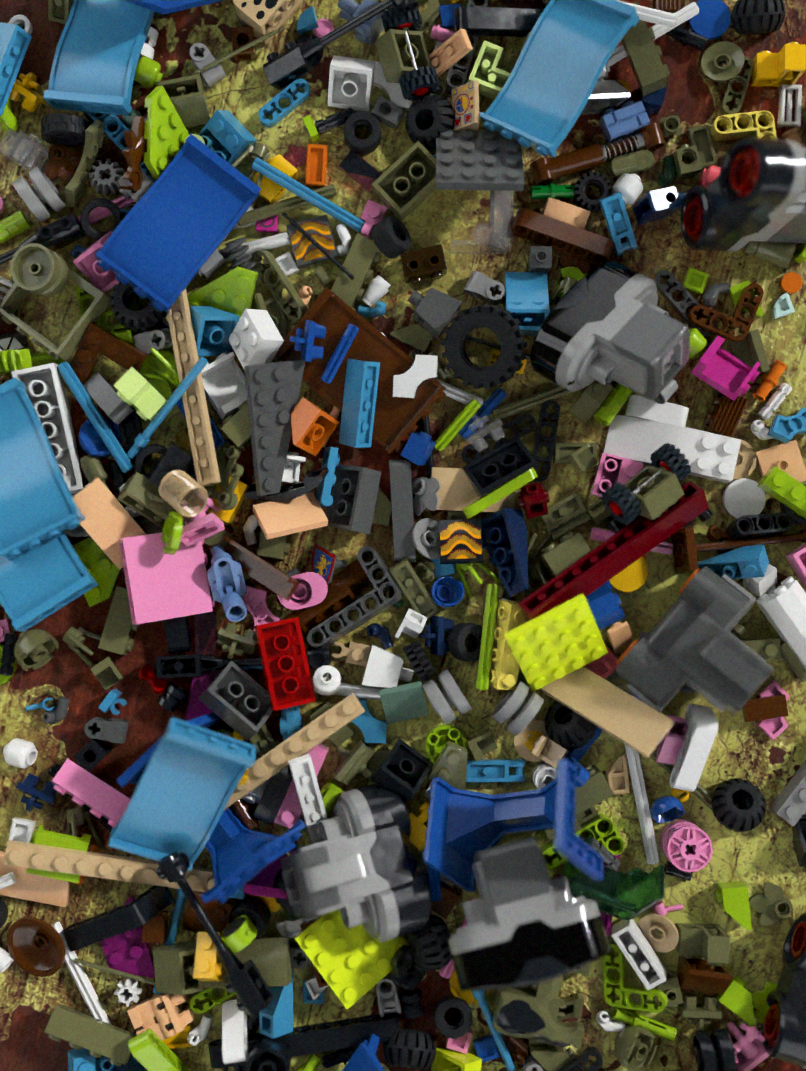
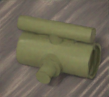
M361 739L352 750H346L342 745L339 746L336 752L343 761L333 772L334 778L346 785H350L358 774L369 779L373 772L367 768L368 765L366 763L376 751Z

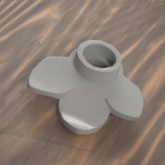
M420 477L413 481L412 492L415 494L413 508L417 516H420L425 508L431 511L437 510L439 505L437 492L440 489V483L436 478Z

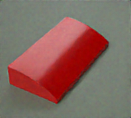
M295 617L254 626L271 710L277 711L315 702L316 699L299 618Z

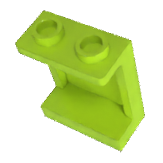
M39 825L37 831L33 830L30 843L87 851L91 835L83 833L82 838L44 830V825ZM27 868L26 873L77 884L80 879V875L33 868Z

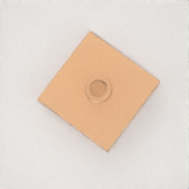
M796 440L755 452L762 478L769 468L777 466L797 481H806V468Z

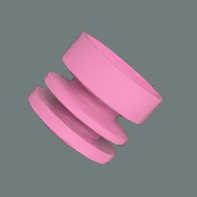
M686 819L673 820L661 831L659 839L660 848L666 858L679 870L686 872L699 871L711 860L713 852L712 842L709 836L692 821ZM688 844L691 847L689 851L685 847Z

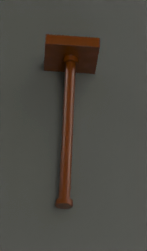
M694 527L681 528L671 535V540L674 544L675 572L698 570L697 552L795 541L805 543L806 530H800L799 533L695 544Z

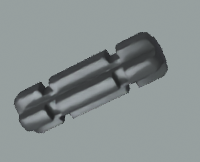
M590 837L587 840L586 844L603 857V863H606L607 867L611 870L618 869L621 865L618 858L613 857V854L602 844L600 845V842L595 838Z

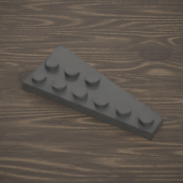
M304 359L244 365L256 495L258 496L280 493L292 432L291 413L298 402L306 362Z

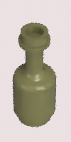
M89 454L80 459V467L88 483L99 477L108 488L106 480L109 478V474L101 459Z

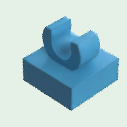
M115 688L108 693L98 708L103 712L111 710L113 714L118 715L120 711L116 709V704L120 703L125 706L127 701L119 698L122 692Z

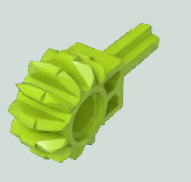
M30 348L0 351V375L10 376L12 371L50 363H63L64 359L59 357L56 360L47 352L31 354Z

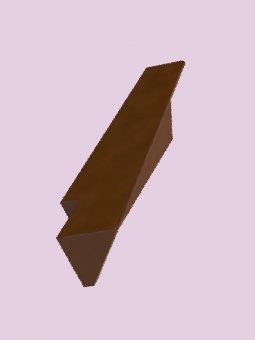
M356 559L332 578V583L328 584L326 598L321 603L293 610L282 620L298 617L302 637H307L311 629L358 600L356 595L373 587Z

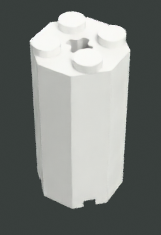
M790 576L784 579L781 585L777 587L774 585L756 601L760 610L783 642L789 645L806 672V593L798 581Z

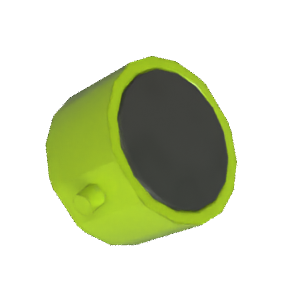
M242 915L233 920L223 930L221 939L233 953H236L253 941L257 936L258 929L247 915Z

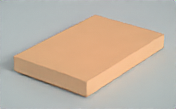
M313 492L290 500L269 501L253 505V512L267 540L328 526V519Z

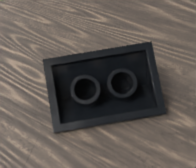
M516 437L462 468L477 496H483L533 468L538 463L522 441Z

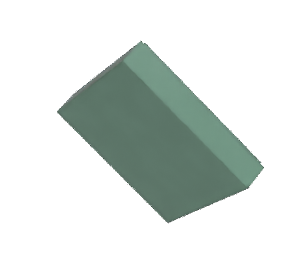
M421 681L379 690L387 724L428 715Z

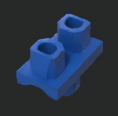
M305 320L304 335L303 329L297 328L296 336H290L289 341L295 342L294 350L301 351L302 345L301 359L311 362L312 359L323 358V347L313 344L314 337L325 338L326 327L316 324L312 320Z

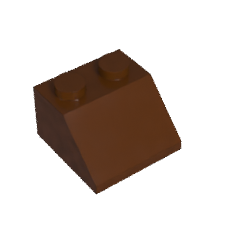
M193 891L217 932L222 934L229 924V917L236 899L229 898L223 904L220 900L216 902L214 899L205 903L201 898V895L205 892ZM188 903L182 929L195 933L206 932L190 903Z
M679 955L676 976L683 991L693 993L695 990L703 991L704 994L715 996L716 993L724 994L732 981V974L723 963L722 966H712L705 959H689Z

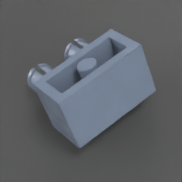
M339 0L338 7L341 8L339 17L349 22L379 4V2L376 0H363L362 3L358 4L354 0ZM383 12L354 29L355 37L359 42L373 46L384 30L381 19Z

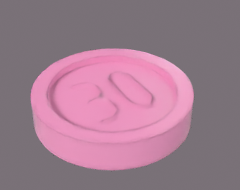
M319 19V27L313 29L316 38H322L332 32L334 26L328 19Z

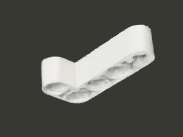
M689 703L685 713L688 729L671 772L670 786L671 788L694 792L718 731V721L711 707Z

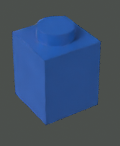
M423 431L412 433L401 456L418 466L425 465L436 442L431 440L432 436Z

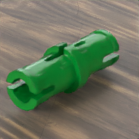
M550 183L545 186H531L530 198L531 200L547 199L548 197L553 199L573 198L574 185H555Z

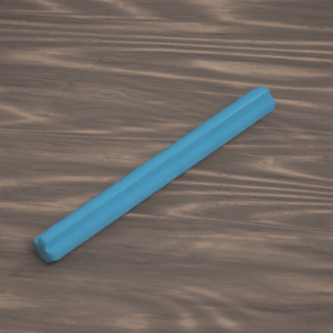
M255 158L251 166L252 169L355 231L361 232L365 224L363 220L260 158Z
M68 362L59 364L57 367L59 373L122 472L126 473L132 470L134 465Z

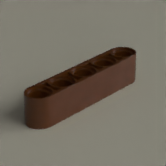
M519 209L511 227L512 233L520 238L542 246L552 247L553 250L598 266H605L609 263L614 248V243L609 238L529 209Z

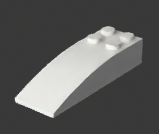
M50 363L12 371V377L23 382L27 389L26 393L43 425L69 490L82 489L81 468L74 426L64 380L57 369L58 364Z
M616 415L609 425L603 453L652 466L651 454L663 444L670 443V445H675V449L679 448L681 450L680 453H684V458L688 459V464L691 465V473L689 475L722 483L731 482L733 479L741 439L623 415Z

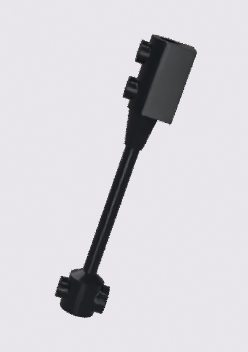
M384 0L322 38L319 37L301 44H296L294 41L285 44V52L280 55L278 52L270 53L267 55L268 62L263 64L269 84L278 90L282 89L294 80L314 70L310 60L329 43L394 5L403 9L404 12L413 11L419 6L418 0Z
M71 213L36 230L18 247L0 255V265L12 260L15 252L29 243L40 244L55 252L86 237L82 226L78 222V217Z
M330 647L307 649L306 656L309 670L318 669L325 665L331 666ZM203 654L161 655L156 657L157 678L201 676L204 673L224 669L230 661H233L239 667L262 666L260 657L233 658L232 660Z
M175 851L164 857L157 863L159 865L157 875L160 879L166 878L169 883L177 882L220 953L219 956L227 978L225 987L228 992L235 991L238 996L236 1001L238 1009L240 1011L246 1010L249 1015H253L267 1008L274 995L251 959L242 963L226 947L186 881L185 875L190 867V860L187 854Z

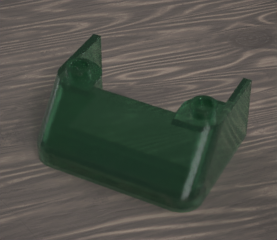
M588 836L583 840L590 847L592 846L591 837ZM567 859L560 876L567 877L572 898L585 895L586 900L593 899L597 902L600 912L622 920L634 919L664 898L663 865H659L650 873L640 868H633L625 874L603 866V880L594 881Z

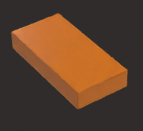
M307 144L305 186L308 188L326 187L328 145Z

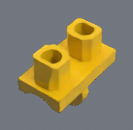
M29 72L27 75L21 73L19 75L20 80L16 78L9 99L18 101L20 95H24L21 106L29 112H34L39 103L45 104L46 101L41 94L35 91L40 87L36 83L37 76L32 72Z

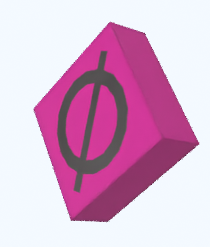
M279 214L257 221L256 231L278 233Z

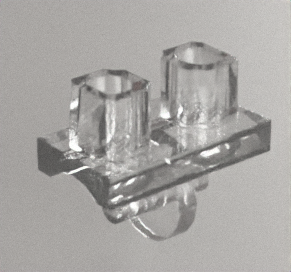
M475 414L472 416L474 423L468 427L471 432L476 428L479 430L465 438V440L477 452H481L488 447L483 438L489 433L494 442L505 436L501 427L503 422L500 418H496L484 426L483 424L489 421L487 415L479 418Z

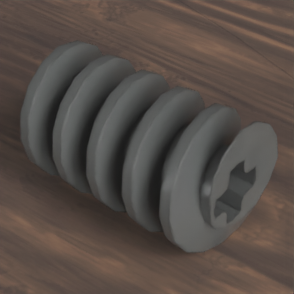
M245 237L224 244L226 248L222 250V253L230 254L225 261L233 262L228 267L229 269L239 266L259 273L257 269H252L255 266V262L248 261L252 258V254L245 253L249 249L248 245H242L246 241Z

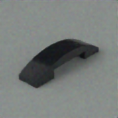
M326 467L309 471L303 478V481L283 485L280 488V493L258 496L256 495V485L251 484L246 490L245 496L254 500L271 502L294 499L317 487L324 480L329 469Z

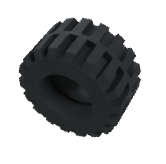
M119 281V285L115 284L113 286L114 292L110 293V298L112 299L110 306L122 326L124 325L127 330L130 331L132 329L135 333H139V330H142L144 333L148 332L147 329L149 328L152 331L155 330L156 324L161 325L163 323L161 318H166L167 313L164 310L160 312L151 305V300L140 311L128 309L130 302L134 298L139 297L133 291L134 288L128 283L124 285Z

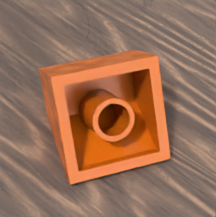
M303 397L295 405L294 411L291 413L293 444L317 456L340 422Z

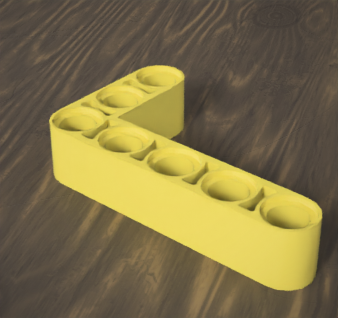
M766 110L721 115L709 127L712 140L714 141L748 137L777 139L774 117L771 112ZM758 121H762L765 127L761 126ZM737 123H741L744 129L739 128ZM717 125L721 126L724 132L718 130Z

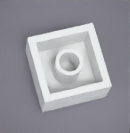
M257 309L244 310L228 339L244 370V365L271 363L284 342L268 311Z

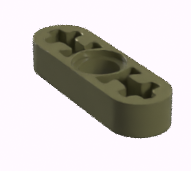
M744 56L746 70L742 76L737 75L727 83L720 105L722 115L736 114L741 109L754 68L752 59ZM737 82L741 84L742 91H733L732 83ZM732 98H734L735 100L732 105L733 110L730 111L728 110V104L730 103Z

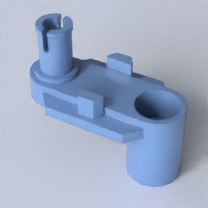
M215 545L211 549L213 556L211 560L212 566L207 571L214 601L222 604L228 620L239 622L247 614V609L242 599V596L247 592L240 562L234 561L231 555L225 552L223 546Z

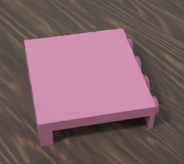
M162 533L126 537L119 540L132 625L213 612L212 607L215 606V601L212 594L210 595L209 590L210 584L206 572L208 558L207 554L203 553L202 547L204 539L190 546L180 541L175 555L164 554L162 547H166V543L162 542Z

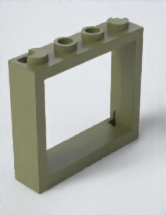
M68 268V279L94 297L95 300L58 348L14 315L30 293L14 283L0 302V313L3 315L1 319L9 325L15 323L18 332L25 337L28 334L33 337L31 341L40 348L43 346L47 347V353L56 360L59 357L65 361L70 358L79 346L89 323H96L111 301L103 292Z

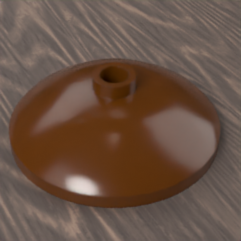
M24 917L17 920L9 928L6 939L8 951L15 963L24 971L34 976L47 977L55 974L62 967L65 960L64 943L57 930L49 923L35 917Z

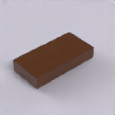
M785 694L752 698L742 707L745 722L789 716Z

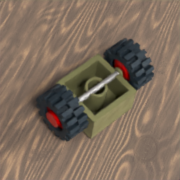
M394 5V8L390 7L388 11H384L381 15L385 34L376 40L375 44L386 82L399 83L405 100H417V98L430 95V93L434 94L439 90L440 84L436 69L431 65L422 31H417L422 26L419 8L417 7L410 12H404L403 9Z
M663 444L651 454L652 466L647 465L625 484L615 483L602 493L601 499L603 500V505L607 506L605 507L606 510L611 512L610 515L614 516L615 520L625 525L629 524L638 515L651 520L659 517L663 511L675 504L684 495L679 482L691 473V465L688 464V459L684 458V453L681 454V450L679 448L675 449L673 444Z

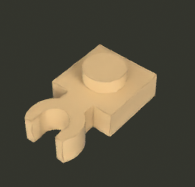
M350 641L349 647H346L342 642L334 643V645L340 646L342 651L339 654L332 653L333 657L341 658L347 656L346 663L367 667L371 645Z

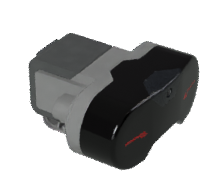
M608 261L583 277L558 301L535 336L531 349L530 364L536 373L570 392L578 391L591 384L594 380L605 386L614 380L649 400L664 404L678 389V384L673 378L689 361L690 332L683 323L669 317L667 311L657 307L658 291L656 282L653 279L621 263Z
M534 837L480 850L473 855L474 864L472 869L480 898L462 903L467 926L456 929L457 934L451 935L448 940L459 987L462 991L537 984L572 972L609 953L610 946L597 902L593 899L586 900L585 895L572 898L566 876L550 880L542 849L540 846L538 847Z

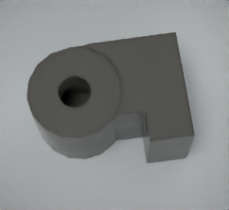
M380 95L371 111V114L377 117L378 121L393 129L398 128L405 113L401 107Z

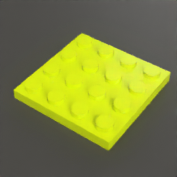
M583 593L503 634L532 692L608 654V650Z
M340 909L322 914L294 938L347 1010L392 971L393 966L390 964L395 952L403 945L409 946L403 936L379 942L366 932L363 925L347 929L343 923Z

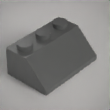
M599 78L580 115L599 114L608 109L616 108L631 97L630 92L615 80Z
M338 464V466H335L334 472L336 482L334 487L331 488L330 493L333 497V503L327 506L326 517L328 519V526L326 527L370 534L381 472L365 467Z
M233 661L227 664L198 698V700L246 740L250 739L260 730L273 712L270 706L268 691Z

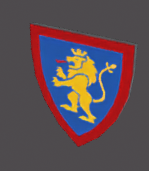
M314 543L311 572L320 574L328 586L329 583H332L334 569L345 568L346 561L337 560V555L318 543Z

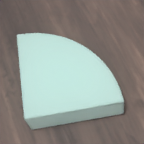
M788 292L781 295L775 301L772 308L773 320L795 312Z

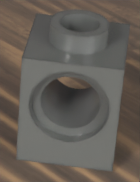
M531 246L528 252V272H547L549 274L552 268V247Z

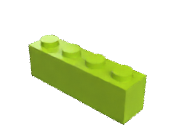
M777 466L769 468L757 486L806 519V486Z

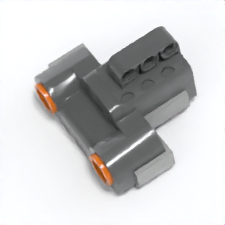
M705 566L701 570L699 568L695 570L678 592L680 594L678 600L648 635L640 641L635 640L625 650L616 663L618 667L615 674L628 684L627 690L658 712H661L681 688L687 684L721 713L726 710L734 717L770 676L774 668L731 633V630L755 603L756 598L726 574L721 578Z

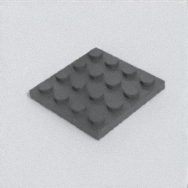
M449 129V131L440 132L441 137L436 138V190L524 191L522 145L517 142L518 140L514 138L508 140L499 131H473L471 129L463 131H452Z

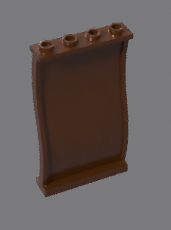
M326 287L284 339L275 357L281 361L300 360L302 345L301 351L294 350L295 342L289 341L290 336H296L297 328L303 329L304 335L305 320H312L316 324L325 326V338L314 337L313 344L323 347V358L312 359L311 362L306 361L302 379L340 411H342L347 359L380 362L372 438L383 446L389 454L393 450L398 452L405 444L402 441L407 434L411 436L418 428L416 423L419 419L425 420L432 412L430 406L434 402L438 404L446 395L443 392L446 387L435 378H429L418 386L415 398L393 397V375L407 372L412 367L414 360L367 322L330 288ZM349 324L357 326L359 331L330 384L325 383L321 380V376Z

